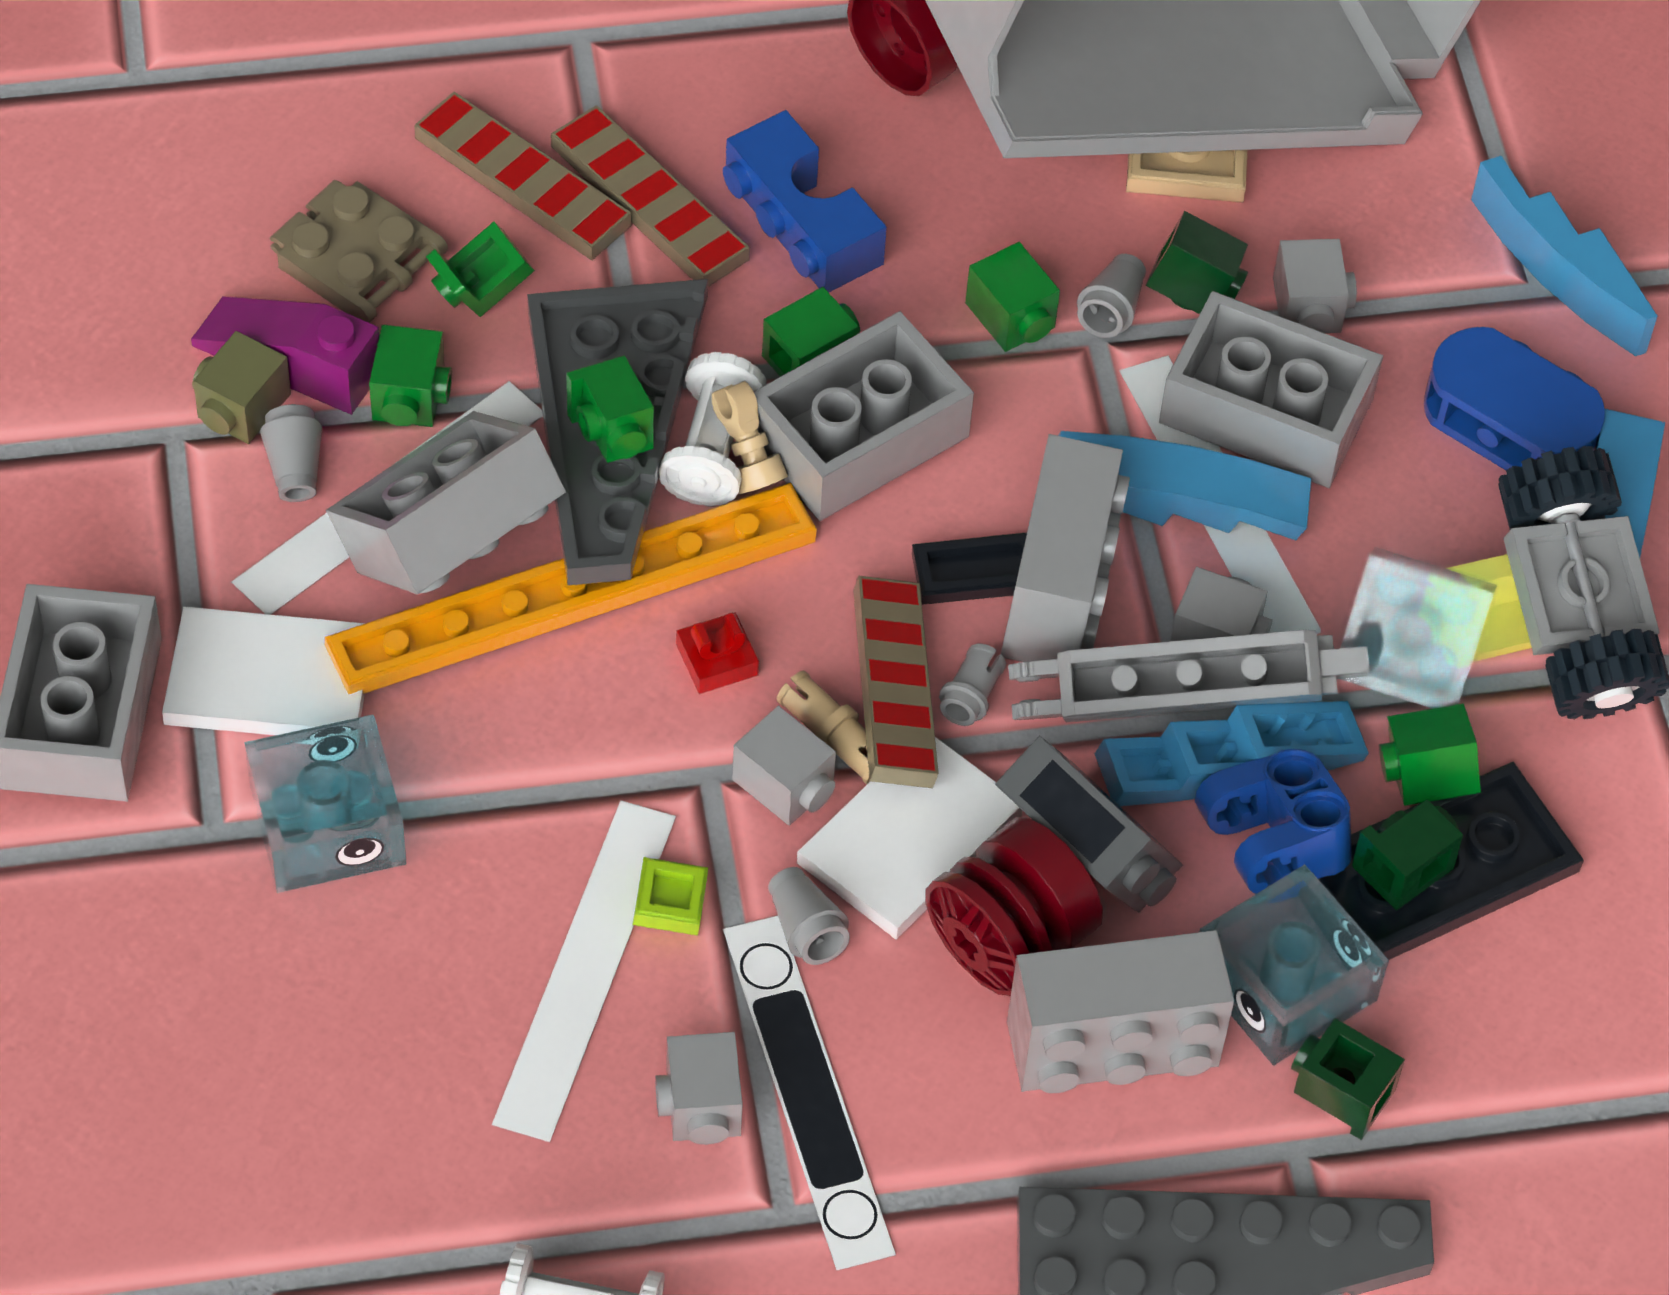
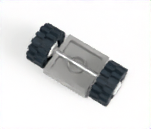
M1583 446L1576 452L1574 447L1563 448L1559 454L1553 455V452L1549 451L1541 453L1542 458L1535 460L1531 457L1521 461L1522 467H1510L1506 470L1507 475H1501L1498 479V486L1510 531L1503 539L1533 655L1554 653V656L1546 659L1545 667L1558 714L1561 717L1567 715L1568 719H1576L1580 716H1583V719H1592L1601 713L1605 717L1615 715L1616 710L1624 709L1629 711L1635 709V704H1648L1654 701V696L1664 695L1667 692L1666 689L1669 688V675L1658 638L1660 633L1629 517L1605 518V515L1616 513L1618 511L1617 507L1622 504L1609 454L1605 453V450L1601 448L1593 451L1592 446Z

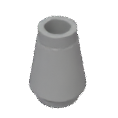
M1130 254L1117 255L1081 291L1077 299V316L1080 324L1089 333L1101 338H1111L1124 332L1132 325L1143 279L1146 275L1145 266L1140 259Z
M291 404L276 407L265 415V424L262 426L260 434L276 486L278 487L279 497L288 502L309 500L316 495L322 424L315 419V412L307 406Z
M790 867L778 872L769 882L768 890L772 896L790 952L811 965H819L833 960L844 951L850 940V934L847 930L849 924L847 916L800 868Z

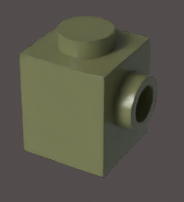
M235 331L214 357L209 356L200 363L194 374L192 386L195 392L198 418L214 432L222 435L230 434L249 444L265 424V415L270 410L281 406L291 395L287 356Z

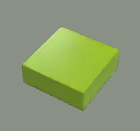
M643 857L633 925L698 936L709 868Z

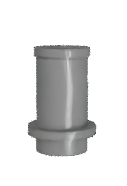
M979 643L972 645L968 649L966 658L954 680L947 682L940 690V710L952 723L969 726L986 715L989 707L987 698L998 677L1006 667V661L1002 654L995 658L991 667H988L991 658L996 652L995 648Z

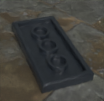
M1514 762L1480 776L1481 793L1430 801L1434 806L1445 809L1453 817L1459 831L1463 834L1453 870L1397 911L1352 867L1359 835L1362 830L1351 834L1352 858L1345 870L1301 886L1359 973L1580 872L1584 861ZM1415 805L1407 810H1404V812L1407 814L1411 810L1416 808L1418 805ZM1386 819L1371 826L1377 831ZM1342 923L1352 926L1365 941L1371 956V964L1368 967H1362L1357 964L1345 950L1339 936V926Z

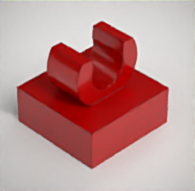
M736 612L676 630L677 648L699 694L758 676L759 660Z

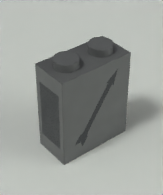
M1040 735L995 783L1032 820L1047 827L1059 837L1084 865L1086 871L1105 889L1138 913L1146 905L1154 906L1159 903L1174 887L1176 883L1174 874L1183 864L1078 766Z

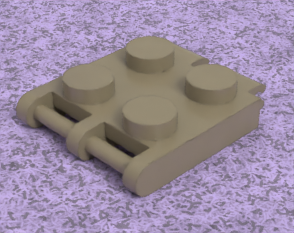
M333 180L306 205V208L310 210L306 215L298 212L270 237V240L274 242L270 247L277 254L278 267L345 313L369 323L377 316L376 308L395 290L403 292L413 283L412 275L428 261L426 255L433 249H436L442 255L448 251L446 241L439 234L358 181L352 186H345L341 182ZM416 248L421 249L404 267L399 265ZM380 281L386 282L368 300L363 298Z

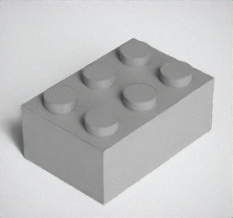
M1212 291L1166 378L1159 423L1264 464L1312 478L1311 482L1330 489L1373 401L1383 355Z
M901 311L754 391L758 404V432L765 431L769 444L764 446L767 455L780 454L788 475L783 480L787 484H792L799 498L819 521L968 438L974 392Z
M472 411L328 508L326 512L357 573L418 595L419 593L433 591L445 584L450 578L449 573L468 559L479 558L493 551L499 544V538L516 526L529 524L541 518L548 511V504L566 493L536 428Z
M1052 434L1048 435L1001 650L1004 658L1021 662L1058 659L1057 653L1091 649L1094 647L1109 584L1110 566L1113 562L1118 540L1120 517L1123 512L1130 477L1118 475L1123 453L1122 449Z
M26 584L0 696V789L128 802L162 641L155 596Z
M1217 930L1017 955L1007 1025L1021 1091L1041 1089L1046 1093H1061L1073 1089L1078 1084L1108 1081L1115 1085H1125L1136 1082L1148 1075L1173 1072L1178 1076H1194L1207 1071L1211 1067H1219L1234 998Z

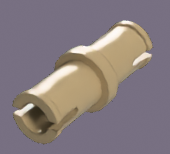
M803 670L791 677V680L797 685L796 690L806 700L785 683L777 695V702L785 706L817 737L834 749L836 754L862 778V781L868 784L870 780L868 758H866L865 728L858 722L859 714L848 704L840 706L810 678L806 671Z

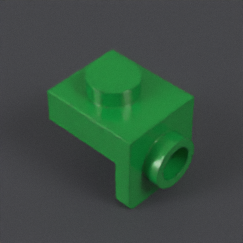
M492 222L449 260L436 249H433L426 255V258L439 273L431 282L440 294L454 308L463 302L479 317L483 316L535 271L505 231L495 222Z

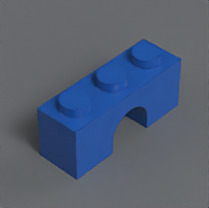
M784 110L727 138L726 166L723 167V177L730 192L738 199L743 197L754 210L763 231L771 238L776 237L786 248L798 273L805 278L810 277L818 288L824 287L828 292H831L884 265L887 227L853 187L830 198H814L804 194L817 187L819 147L788 111Z

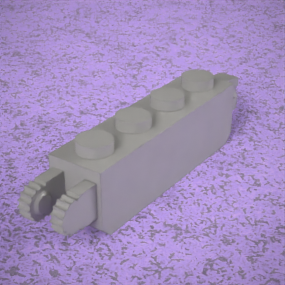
M1296 630L1069 650L1057 653L1058 659L1019 662L1008 665L1009 680L1034 682L1039 679L1059 677L1061 699L1044 701L1029 699L1012 704V718L1014 720H1033L1063 717L1066 723L1235 708L1237 705L1322 701V695L1338 694L1337 679L1370 675L1368 647L1334 649L1333 635L1317 636L1316 630Z

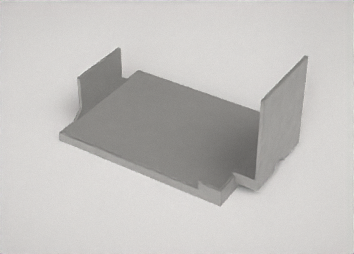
M925 0L1003 158L1405 144L1423 113L1404 79L1435 78L1481 0Z

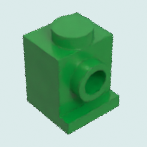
M625 355L566 373L567 416L572 424L578 422L581 433L587 442L595 440L607 463L619 459H628L639 453L654 449V406Z

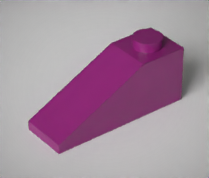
M222 296L191 338L193 347L214 356L232 334L238 331L287 356L290 389L352 415L370 390L369 382L379 340V327L326 304Z

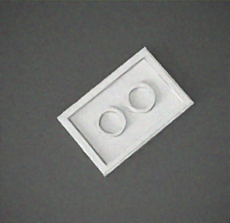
M183 606L162 710L164 725L309 739L328 730L344 729L354 734V743H357L365 694H363V690L348 695L325 647L324 637L365 623Z
M936 737L939 774L933 789L869 782L797 852L798 865L894 939H898L927 910L925 905V889L932 881L944 872H950V869L963 857H976V849L985 840L1015 817L1020 818L1023 813L995 785L996 782Z

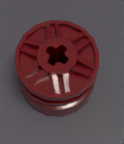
M849 0L847 15L850 31L857 47L872 70L891 88L904 95L921 96L956 70L957 63L925 0Z
M1015 817L976 849V857H963L950 869V872L941 874L925 889V905L932 925L945 947L957 962L982 986L998 995L1011 996L1017 955L1074 948L1102 925L1103 907L1097 888L1084 865L1071 849L1051 830L1030 818Z

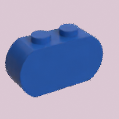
M1474 327L1458 331L1440 344L1433 359L1424 395V410L1427 419L1433 427L1504 470H1508L1512 466L1522 467L1521 461L1530 457L1535 460L1542 458L1541 453L1552 451L1553 455L1559 454L1563 448L1574 447L1576 452L1583 446H1592L1594 451L1605 419L1604 403L1595 388L1583 382L1576 374L1565 371L1534 353L1524 343L1513 340L1498 330L1489 327Z

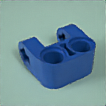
M1303 749L1281 750L1271 756L1220 770L1205 779L1196 791L1195 803L1197 809L1210 829L1217 834H1234L1268 823L1271 827L1249 836L1240 844L1235 852V867L1249 890L1255 895L1271 896L1306 885L1322 877L1335 875L1345 870L1351 862V816L1348 800L1321 760L1311 752Z

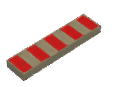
M456 92L450 94L414 125L415 139L590 260L596 258L631 227L630 211Z
M597 105L551 133V147L593 187L630 211L631 222L692 280L708 279L709 287L749 261L750 247Z
M858 576L853 594L870 782L933 789L939 772L920 583Z

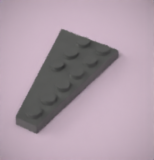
M708 279L527 294L528 316L548 454L566 491L555 502L567 585L631 580L659 478V467L666 452L707 301ZM625 355L654 406V449L639 453L628 459H619L607 463L595 440L587 442L581 433L578 422L572 424L567 416L566 373Z
M1019 1187L1018 1295H1339L1346 1292L1351 1295H1359L1430 1275L1434 1264L1430 1200Z

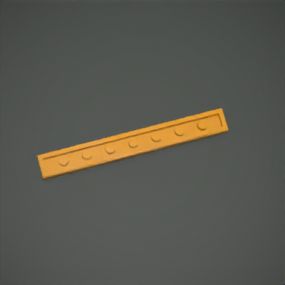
M788 483L644 531L631 580L567 585L564 558L326 636L324 637L325 647L348 695L363 690V694L814 543L816 541L817 529L792 484Z

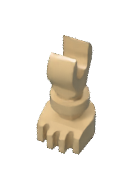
M743 381L734 386L731 384L712 392L714 412L726 428L728 434L735 438V442L730 444L734 456L741 455L744 465L737 467L741 472L742 478L738 494L752 492L787 478L788 475L780 454L767 455L764 446L768 445L769 441L765 431L758 432V404L749 384Z

